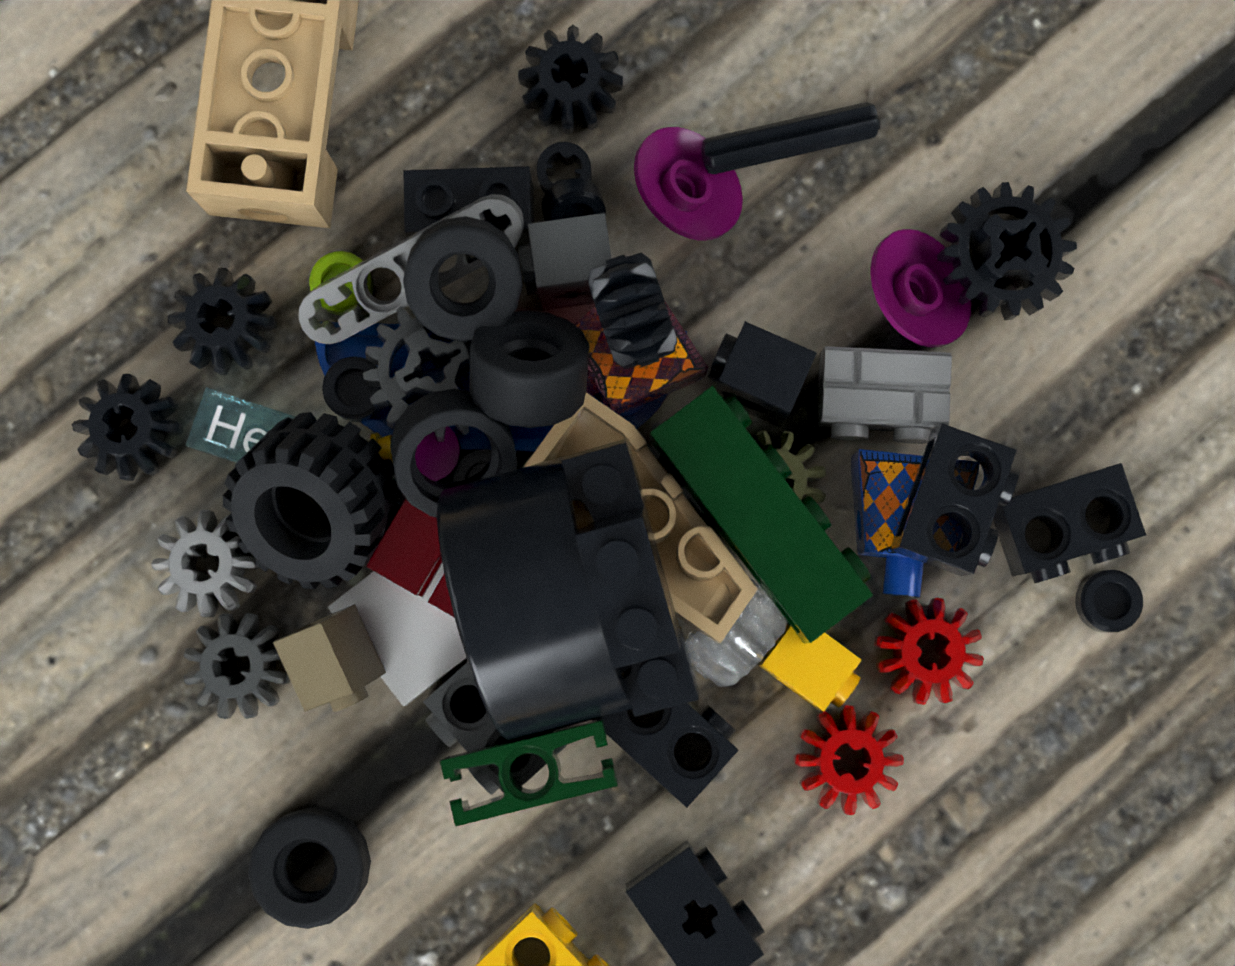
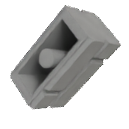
M825 346L819 356L816 427L831 428V438L838 440H868L869 430L894 431V442L926 444L933 429L942 423L949 425L951 353Z

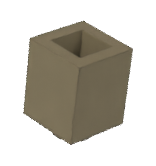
M355 604L312 621L273 642L305 712L330 703L333 712L350 707L367 698L369 695L365 686L386 673Z

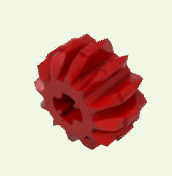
M942 598L931 599L926 616L917 599L905 602V611L909 624L895 613H889L884 618L887 626L895 631L897 636L895 638L889 636L875 637L874 645L876 647L893 649V657L879 661L876 664V668L880 673L891 672L896 669L900 670V673L895 677L890 686V690L895 694H901L906 691L914 682L912 697L913 702L916 704H926L930 696L931 687L941 703L951 702L953 700V692L949 680L962 689H970L974 682L961 669L963 664L968 666L983 665V656L966 653L965 647L967 644L979 641L982 638L981 632L978 629L966 630L962 633L958 631L968 615L963 608L954 610L944 620L945 602ZM920 637L921 640H933L935 637L938 639L939 643L935 648V652L941 657L938 664L924 662L923 666H921L917 661L922 654V650L916 645Z
M843 705L840 711V727L836 726L828 712L821 711L817 714V720L825 731L822 737H819L811 730H801L799 737L804 742L815 746L814 754L797 753L794 755V763L802 767L815 766L816 770L805 775L799 783L805 791L813 790L825 783L817 801L824 809H828L833 805L841 792L842 811L846 815H854L857 809V794H861L864 802L870 808L876 809L881 805L878 795L872 788L876 783L888 790H896L898 782L894 778L883 774L884 766L898 767L903 765L904 757L897 753H883L882 751L883 748L892 744L898 736L895 730H882L872 736L879 722L880 716L877 713L868 711L856 728L854 707ZM843 744L853 750L861 749L863 753V760H855L861 767L853 775L844 769L835 770L833 766V759H841L835 752Z

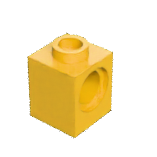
M789 623L757 664L817 710L823 712L830 703L838 708L841 707L861 679V677L853 672L861 662L859 657L826 633H823L812 643L804 644Z

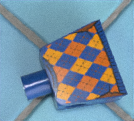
M859 449L851 457L858 555L886 558L883 594L921 598L924 563L890 551L922 456ZM957 459L954 467L957 481L963 487L974 490L979 473V463ZM940 516L933 526L934 540L942 549L954 552L959 546L962 529L953 518Z

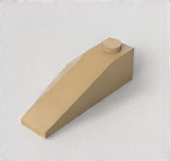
M586 393L584 404L571 418L559 422L551 428L524 467L628 438L676 616L718 644H721L758 590L714 530L706 525L685 497L682 488L673 476L666 472L647 447V442L635 426ZM572 500L577 528H583L594 522L585 504L578 500Z

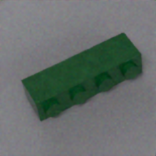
M712 385L651 431L649 441L804 644L812 643L873 596L865 584L872 576L851 548L846 547L840 552L825 531L832 524L816 501L809 495L800 500L785 479L791 476L792 472L776 449L770 444L761 449L746 428L753 422L736 397L730 392L721 397Z

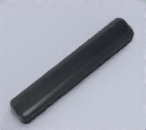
M859 103L706 138L702 142L701 156L708 173H723L874 138L880 129V120L873 103Z

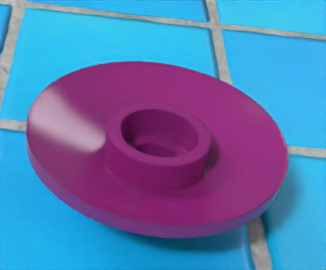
M680 127L661 128L651 133L641 143L634 159L635 181L644 203L664 226L678 235L698 241L713 240L723 236L737 223L742 211V189L735 170L718 174L708 173L701 156L702 142L706 139L704 136Z
M898 230L885 237L877 245L872 256L870 275L877 303L890 324L908 340L931 348L946 346L957 340L966 330L971 316V301L964 305L958 302L960 294L965 289L960 282L953 285H945L943 279L954 270L952 263L937 261V254L946 248L943 244L932 236L918 230Z

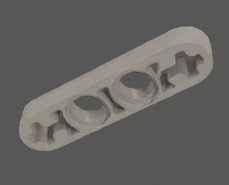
M492 194L482 197L314 288L303 299L299 307V322L302 330L310 339L318 343L334 344L396 313L397 310L409 306L406 300L403 278L410 250L425 230L444 219L467 216L485 221L483 211L488 209L496 217L506 214L511 222L505 228L504 233L512 245L516 247L524 230V217L521 209L512 199L504 195ZM457 254L454 267L448 271L438 272L439 287L443 288L484 266V263L476 257L471 258L469 254ZM379 267L394 271L401 282L400 295L390 301H382L375 298L367 287L369 272ZM347 282H352L353 291L359 303L347 309L338 319L340 327L335 328L331 321H324L320 324L315 317V314L321 308L319 299L323 298L329 306L338 304L347 299L352 293L344 285ZM359 304H360L367 312H369V314L364 315V316L361 315V311H360V306H359Z

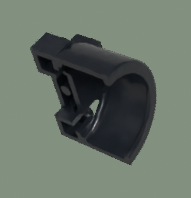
M628 438L448 488L439 495L437 502L439 545L456 625L472 676L486 711L495 728L506 740L515 741L630 709L633 710L634 717L699 700V688L682 628L679 626ZM572 500L583 502L594 522L578 529ZM632 664V668L625 671V677L623 678L619 668Z

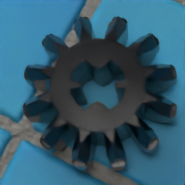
M574 25L568 28L567 41L559 42L557 35L553 31L547 30L544 33L547 51L538 47L528 46L525 55L526 60L531 66L523 68L518 72L519 84L529 88L522 96L525 108H541L538 118L539 123L544 127L552 124L558 116L562 117L563 133L568 135L573 133L574 119L582 117L585 126L590 130L596 128L598 120L594 109L612 114L616 109V101L611 96V93H616L623 89V77L612 72L619 64L617 53L615 51L601 52L603 38L598 32L589 36L584 43H581L579 28ZM570 72L574 79L581 78V85L572 89L567 81L561 82L560 76Z
M642 252L627 257L623 254L606 260V264L590 270L588 277L590 292L613 360L624 369L638 365L644 367L659 362V358L675 352L677 337L651 259Z
M218 268L213 285L203 274H194L193 284L197 292L191 296L186 291L178 290L174 296L178 302L186 307L185 312H174L167 316L170 325L183 330L173 340L175 348L181 352L192 350L189 362L198 369L204 368L212 361L214 371L219 375L228 374L231 368L232 357L244 370L250 369L253 366V362L247 351L254 346L260 352L267 353L271 348V345L259 336V331H271L277 328V320L271 315L262 313L272 303L270 295L265 291L253 293L256 281L248 274H243L234 282L232 273L227 268ZM218 313L222 316L229 315L234 319L232 326L228 330L222 327L217 328L212 324L214 317Z
M123 374L119 380L118 388L105 379L97 381V391L101 397L98 402L88 397L79 399V405L82 409L91 413L89 420L79 419L71 424L73 431L90 435L80 444L77 450L81 456L86 458L97 456L95 471L98 473L109 475L117 469L120 479L133 481L137 475L138 467L151 476L159 472V464L155 458L157 453L169 458H174L177 455V450L174 446L165 443L167 435L177 436L182 434L184 431L183 424L165 419L176 411L178 404L171 397L159 399L161 385L149 379L140 386L137 377L131 374ZM125 417L138 427L136 434L132 438L126 436V433L119 428L121 421Z

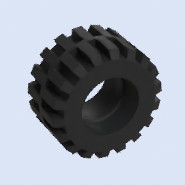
M312 412L299 413L293 420L287 417L269 430L235 464V468L228 473L224 484L229 489L222 495L223 507L231 512L226 518L229 530L237 532L241 538L237 544L245 554L251 552L258 560L255 564L266 572L268 569H271L277 573L278 580L289 585L294 580H297L302 588L315 590L320 583L326 589L339 586L343 580H351L372 557L401 506L397 501L403 495L397 486V482L391 479L395 473L391 459H382L378 453L382 447L373 438L368 442L360 436L361 428L351 422L345 427L339 425L337 416L326 413L318 420ZM304 493L312 497L322 509L313 504Z

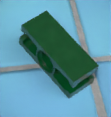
M603 718L442 759L440 765L444 780L450 778V782L462 779L461 769L489 764L497 765L499 768V781L505 793L504 795L469 806L468 800L462 801V798L451 800L450 807L455 827L618 786L612 758L601 760L602 773L564 778L561 775L559 757L555 752V749L590 736H594L596 748L607 746V734ZM525 753H533L542 757L549 769L548 781L537 789H527L520 786L512 773L513 763L518 756Z

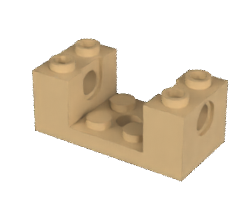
M211 0L186 192L208 215L322 228L331 227L338 168L327 152L326 146L339 49L353 51L359 0ZM272 62L278 63L285 68V79L277 89L270 92H262L253 87L252 78L254 72L261 65Z

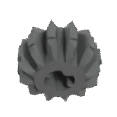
M224 613L218 617L219 634L209 626H200L196 630L198 638L206 648L204 650L200 648L185 649L184 658L189 661L200 662V671L189 672L184 675V682L186 685L204 682L205 687L197 695L195 702L200 707H206L218 698L217 716L219 718H231L237 705L245 719L254 718L258 715L257 698L268 706H275L280 701L278 693L269 685L270 682L277 684H289L291 682L286 671L275 669V661H281L276 648L271 650L269 647L278 638L280 629L276 625H269L258 633V615L246 613L238 627L233 615ZM233 651L237 656H248L250 660V670L241 672L246 677L243 682L239 675H229L227 672V661H235V658L231 655Z

